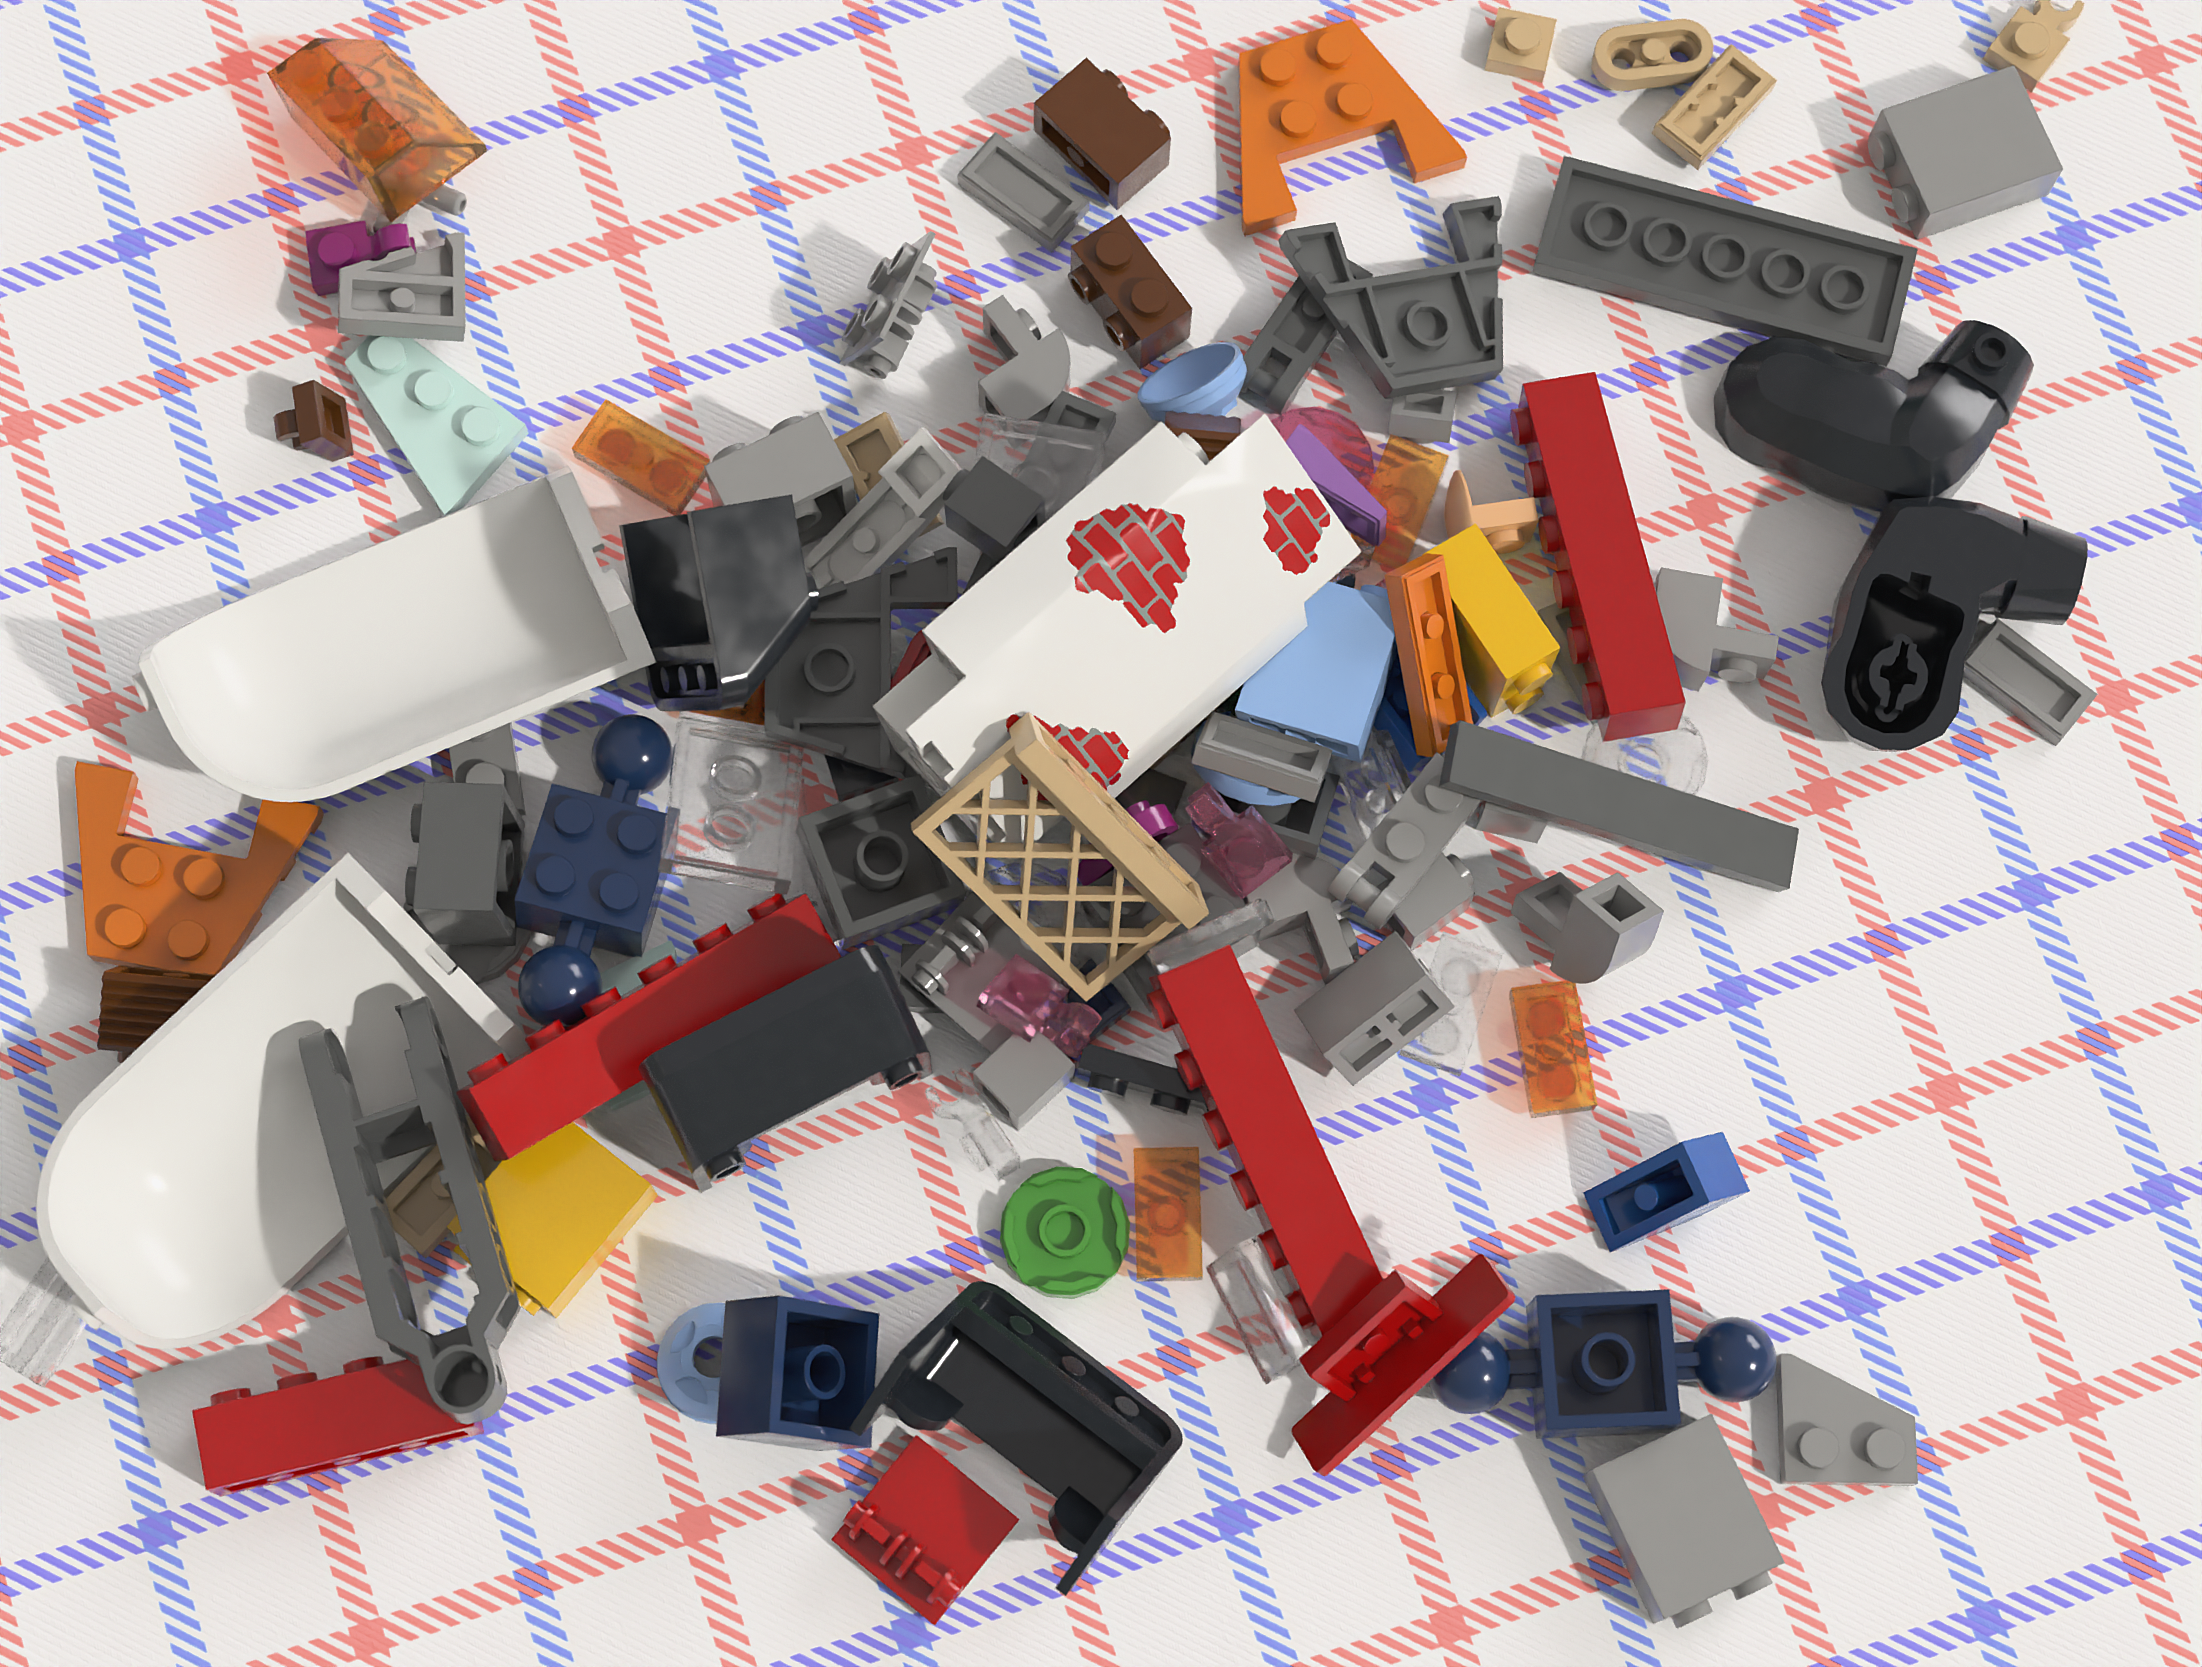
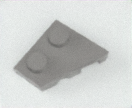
M454 232L445 235L444 245L417 254L412 246L391 252L385 258L378 261L365 260L340 268L338 283V333L464 342L466 328L465 233Z
M1780 1353L1777 1355L1776 1384L1780 1484L1914 1486L1918 1484L1915 1416L1791 1353Z

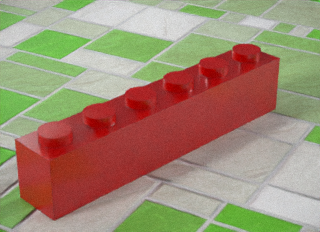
M1596 372L1523 383L1518 408L1511 409L1510 411L1511 430L1515 444L1517 446L1525 445L1529 462L1524 465V477L1529 498H1539L1543 516L1539 517L1538 521L1542 549L1545 554H1554L1558 571L1553 572L1555 600L1559 609L1569 608L1572 627L1567 629L1570 657L1574 665H1583L1588 683L1582 685V700L1586 717L1589 721L1597 720L1603 742L1677 730L1686 700Z
M781 891L761 900L747 909L752 920L731 932L727 923H723L693 940L692 943L697 952L681 962L676 963L670 954L639 971L637 975L642 984L621 996L615 986L582 1004L581 1008L586 1015L585 1018L567 1028L563 1027L559 1019L524 1038L529 1047V1050L508 1062L501 1052L467 1071L472 1083L455 1093L494 1161L511 1159L641 1082L643 1078L638 1070V1066L647 1057L661 1048L841 958L838 949L807 894L785 900Z
M1229 943L1220 944L1149 977L1154 991L1146 994V998L1159 1027L1162 1030L1171 1027L1182 1051L1174 1054V1060L1183 1081L1190 1091L1199 1087L1205 1099L1209 1112L1202 1114L1201 1118L1211 1142L1217 1151L1227 1148L1237 1172L1230 1174L1229 1180L1238 1201L1245 1211L1252 1208L1255 1209L1265 1232L1256 1235L1266 1262L1272 1271L1282 1268L1292 1292L1284 1295V1300L1294 1323L1301 1332L1309 1328L1312 1335L1320 1339L1368 1295L1375 1286L1383 1281V1277Z

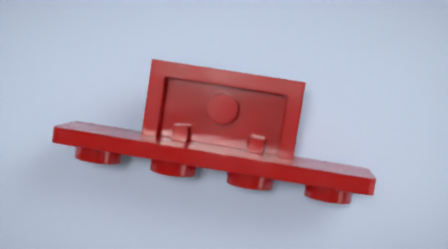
M1483 1254L1476 1255L1433 1296L1394 1269L1299 1358L1309 1377L1330 1390L1291 1429L1293 1437L1314 1471L1322 1476H1327L1515 1302L1516 1297L1491 1260Z

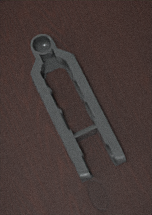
M424 996L395 1006V1010L404 1024L410 1049L404 1052L416 1091V1100L363 1117L349 1064L334 1029L329 1028L299 1038V1050L375 1334L379 1339L388 1343L391 1352L421 1366L427 1389L432 1399L450 1418L457 1423L471 1424L493 1416L504 1405L508 1395L507 1381L498 1349L521 1310V1306L466 1113L455 1093L459 1089L441 1026L429 998ZM434 1144L438 1145L444 1170L438 1172L440 1181L454 1202L462 1232L456 1233L458 1245L471 1263L479 1294L473 1296L475 1303L465 1319L466 1325L438 1335L426 1332L420 1327L376 1166L377 1163Z

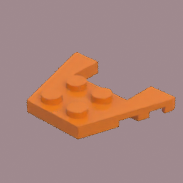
M1352 19L1239 53L1241 226L1244 236L1296 221L1297 208L1279 164L1392 130L1414 184L1465 168L1467 155L1463 147Z
M77 761L75 785L87 955L93 961L118 966L218 974L237 956L263 915L261 913L263 906L279 881H285L297 862L295 856L309 834H315L322 823L323 810L320 806L301 802H276L262 799L248 857L245 859L124 837L139 778L132 771Z

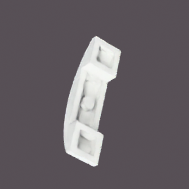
M921 427L878 471L883 478L804 558L806 573L812 574L817 589L841 581L847 584L881 573V568L891 566L944 507L946 501L943 500V494L950 481L961 468L926 428Z

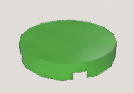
M1057 1166L1031 1175L1013 1193L1002 1212L1000 1244L1008 1267L1024 1286L1046 1297L1075 1299L1098 1291L1117 1274L1128 1252L1130 1221L1122 1198L1105 1181L1083 1168Z

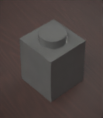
M984 456L979 459L971 471L965 468L961 469L950 481L943 494V500L946 501L944 503L946 526L998 563L1045 522V498Z

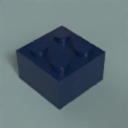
M780 1295L725 1301L716 1437L814 1451L871 1448L873 1424L861 1436L852 1431L850 1427L875 1390L880 1313Z

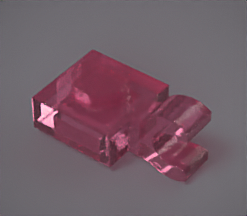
M1209 782L1188 797L1190 804L1186 806V811L1202 830L1211 835L1210 838L1202 843L1200 852L1241 900L1292 862L1293 853L1253 805L1236 816Z
M1018 954L1013 956L983 990L976 1007L1030 1043L1040 1032L1053 1041L1062 1052L1074 1058H1077L1084 1047L1090 1043L1092 1038L1089 1035L1102 1019L1093 1008L1079 1002L1063 1003L1069 989Z

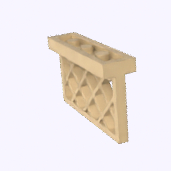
M1027 712L1009 728L1011 739L911 823L912 832L1087 1002L1181 923L1190 930L1205 918L1209 911L1199 884L1030 712ZM1011 764L1028 779L1027 800H989L991 781ZM1037 790L1048 800H1037ZM980 791V799H971ZM952 814H978L976 842H948L935 829ZM988 815H1025L1023 843L986 842ZM1035 815L1065 816L1071 822L1070 844L1033 843ZM1081 834L1091 844H1080ZM964 857H975V868ZM985 858H1022L1020 885L990 884L984 878ZM1032 858L1068 859L1066 886L1030 885ZM1079 859H1107L1114 866L1113 885L1077 886ZM1124 877L1133 886H1123ZM1008 900H1019L1018 910ZM1029 901H1065L1063 928L1034 927L1027 920ZM1075 901H1111L1109 928H1073ZM1122 901L1150 902L1161 913L1144 928H1119ZM1052 943H1061V952ZM1072 943H1107L1106 959L1084 976L1070 962ZM1118 943H1125L1117 949Z

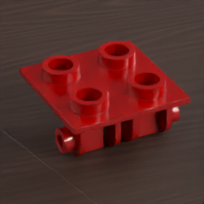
M916 1434L863 1501H857L842 1520L844 1524L831 1540L935 1626L1020 1519Z

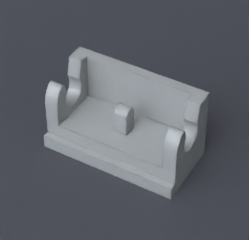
M1394 931L1294 1009V1012L1322 1055L1354 1086L1455 1008V1006L1421 959L1416 958L1404 939Z

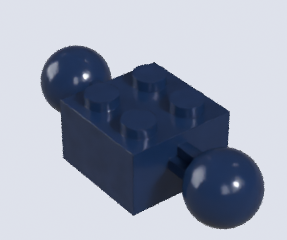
M628 714L616 717L607 722L596 735L592 745L591 759L594 771L603 783L600 796L553 783L549 790L515 897L517 927L555 937L553 946L546 947L529 958L522 968L518 980V994L524 1010L533 1020L543 1026L558 1019L564 1028L586 1017L581 1005L602 993L603 985L600 971L595 962L590 958L593 947L629 957H642L645 951L677 845V816L637 806L640 795L653 791L664 782L670 773L674 757L672 742L667 732L656 721L643 715Z
M1670 1289L1536 1295L1526 1306L1529 1349H1505L1494 1336L1483 1331L1428 1382V1385L1435 1398L1443 1406L1462 1414H1478L1493 1408L1502 1400L1509 1389H1532L1536 1439L1669 1433L1681 1425L1678 1382L1697 1381L1708 1394L1725 1402L1738 1403L1748 1401L1760 1395L1771 1383L1776 1371L1777 1355L1774 1344L1765 1330L1756 1323L1741 1317H1725L1711 1322L1701 1330L1695 1341L1674 1342Z

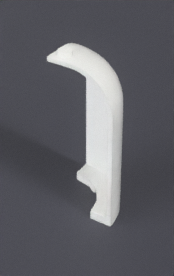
M567 466L262 589L205 614L146 647L141 652L138 660L141 672L132 675V679L146 710L149 712L156 708L159 709L171 736L182 752L210 778L238 793L254 798L276 802H301L321 799L343 792L651 665L656 660L616 570L611 569L603 573L594 553L605 549L573 471Z
M349 853L340 859L77 1105L55 1136L46 1155L38 1182L36 1196L38 1233L49 1261L75 1293L67 1301L68 1304L94 1330H97L105 1323L131 1342L154 1349L184 1348L218 1338L249 1322L273 1305L349 1234L299 1050V1038L329 1028L334 1029L349 1064L363 1117L417 1099L404 1052L410 1049L404 1024L395 1010L397 1005L424 996L429 998L441 1026L459 1090L472 1083L467 1071L501 1052L508 1062L529 1050L524 1040L527 1036L460 967L451 975L447 974L456 964ZM436 1144L376 1164L385 1198Z

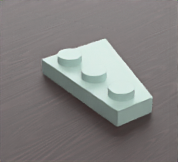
M369 335L344 362L348 372L386 430L389 431L407 462L418 479L421 480L443 516L462 509L529 434L524 422L413 338Z

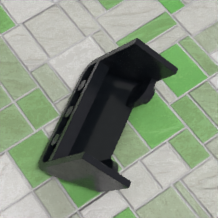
M792 494L619 525L634 610L656 660L655 663L646 666L645 671L650 694L659 711H711L743 706L809 624L811 612L818 609V590L812 574L806 573Z
M870 945L855 950L661 1048L647 1057L638 1066V1070L701 1193L712 1188L711 1182L726 1178L746 1165L743 1155L751 1149V1141L867 1081H870L871 1085L886 1083L889 1090H895L911 1083L918 1077L922 1080L933 1074L930 1052L894 974L878 945Z
M983 1281L969 1284L897 1354L850 1427L852 1431L861 1436L889 1408L897 1414L898 1418L905 1425L916 1430H941L954 1418L1057 1498V1501L1048 1513L1049 1525L1059 1544L1065 1549L1078 1554L1055 1587L1065 1597L1105 1550L1183 1443L1180 1428L1167 1413L1009 1292L995 1284Z

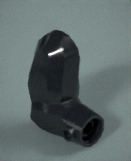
M1965 320L1956 325L1918 368L1917 376L1909 380L1895 370L1874 363L1850 361L1803 339L1774 336L1746 347L1730 362L1724 371L1713 397L1715 428L1731 452L1750 463L1776 469L1815 493L1836 502L1881 513L1886 505L1895 499L1920 497L1952 499L1980 465L1997 430L2009 423L2033 373L2034 363L2030 353L2017 339L1994 325L1977 320Z
M1940 497L1895 499L1886 505L1876 519L1861 551L1834 600L1829 624L1821 686L1826 711L1844 736L1869 751L1882 752L1911 750L1942 736L1959 712L1965 656L1974 639L1980 613L1994 611L1995 618L2063 626L2069 619L2081 590L2088 558L2086 538L2028 516L2018 518L1979 502Z

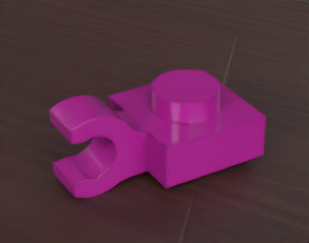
M365 220L305 231L311 282L317 296L338 293L340 268L365 260L378 261L385 258L391 252L412 246L417 254L414 237H409L408 225L405 223L382 227L372 236Z

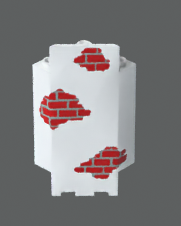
M1265 413L1210 462L1206 453L1191 436L1183 432L1177 437L1160 421L925 627L922 632L932 654L875 703L873 708L894 750L917 774H921L922 779L940 798L1011 739L1009 728L1027 712H1030L1113 798H1116L1308 626L1304 603L1357 557L1361 550ZM1011 764L991 781L989 800H1027L1028 779ZM1037 790V800H1048ZM980 791L971 799H980ZM956 814L977 836L978 814ZM988 815L987 837L992 843H1023L1025 815ZM1035 815L1033 843L1037 842L1065 816ZM1008 858V859L1010 860L1011 863H1013L1017 858Z

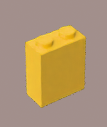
M1475 523L1424 554L1431 553L1444 556L1465 680L1489 716L1493 718L1508 708L1512 714L1520 713L1532 706L1544 695L1541 688L1544 687L1545 682L1553 675L1551 669L1561 647Z
M571 1122L511 1159L502 1160L485 1180L520 1306L532 1316L543 1307L557 1318L658 1197L652 1184L574 1122ZM457 1215L447 1225V1228L455 1237L456 1233L462 1232ZM457 1244L453 1251L471 1266L468 1257Z

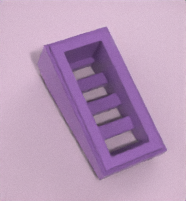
M1299 424L1285 443L1345 529L1369 544L1379 547L1386 535L1387 510L1306 427Z

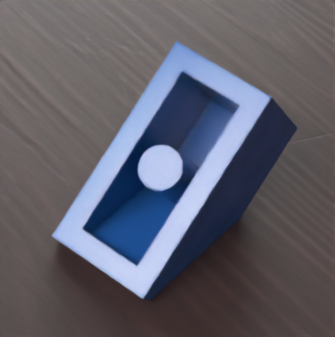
M1722 1131L1682 1141L1583 1192L1609 1252H1614L1698 1218L1750 1192V1189Z

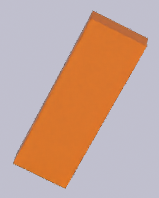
M1426 553L1390 571L1384 577L1416 753L1420 756L1433 757L1436 752L1441 754L1446 751L1450 725L1460 720L1473 724L1444 556Z

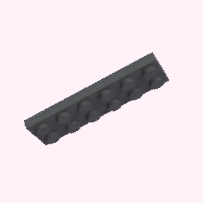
M1564 155L1532 273L1773 337L1803 339L1830 352L1887 367L1893 355L1918 248Z

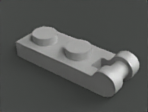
M1437 752L1353 858L1340 870L1327 890L1341 902L1349 899L1366 912L1364 919L1378 930L1387 923L1483 801L1439 786L1444 757ZM1372 868L1391 881L1383 891H1380L1364 879Z

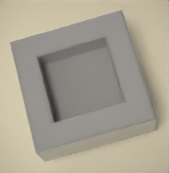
M1439 389L1393 397L1388 435L1404 437L1406 440L1417 444H1429L1435 441L1450 443L1457 391Z

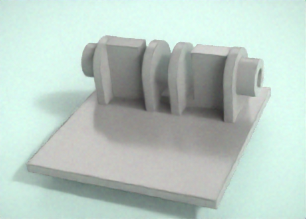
M928 232L912 245L904 242L892 259L884 257L877 265L867 285V289L874 292L865 311L860 308L855 312L842 335V341L847 343L848 347L840 361L841 365L846 366L856 358L861 357L867 361L864 369L877 378L885 379L889 371H897L909 345L907 341L911 340L915 334L914 329L910 325H918L920 323L922 313L925 312L933 293L937 289V283L934 281L937 275L936 270L928 264L922 263L936 235L934 232Z
M973 891L898 970V973L990 1054L995 1052L1029 1020L1064 981ZM1008 900L1018 910V906L1015 905L1018 900ZM1029 916L1027 917V920L1034 927H1041ZM1052 943L1061 952V944ZM1071 953L1070 962L1077 967L1081 961Z

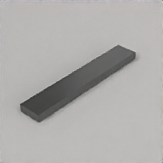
M1461 720L1450 725L1440 787L1768 890L1781 892L1790 889L1799 828Z

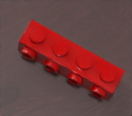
M381 1356L350 1361L343 1365L344 1374L318 1380L316 1372L286 1376L276 1381L278 1390L252 1396L250 1388H237L219 1392L210 1396L211 1406L192 1410L205 1488L207 1491L220 1497L484 1434L482 1421L471 1424L455 1422L432 1399L427 1389L421 1366L407 1359L384 1364L383 1357Z

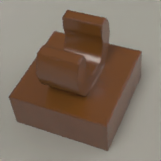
M315 380L293 386L292 393L295 409L282 411L273 416L276 439L284 441L292 438L293 449L297 451L310 449L332 462L354 455L346 399Z

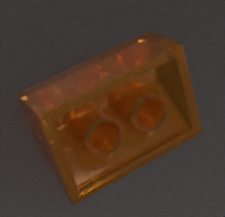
M316 37L267 72L290 117L391 223L488 152L484 142L383 40Z

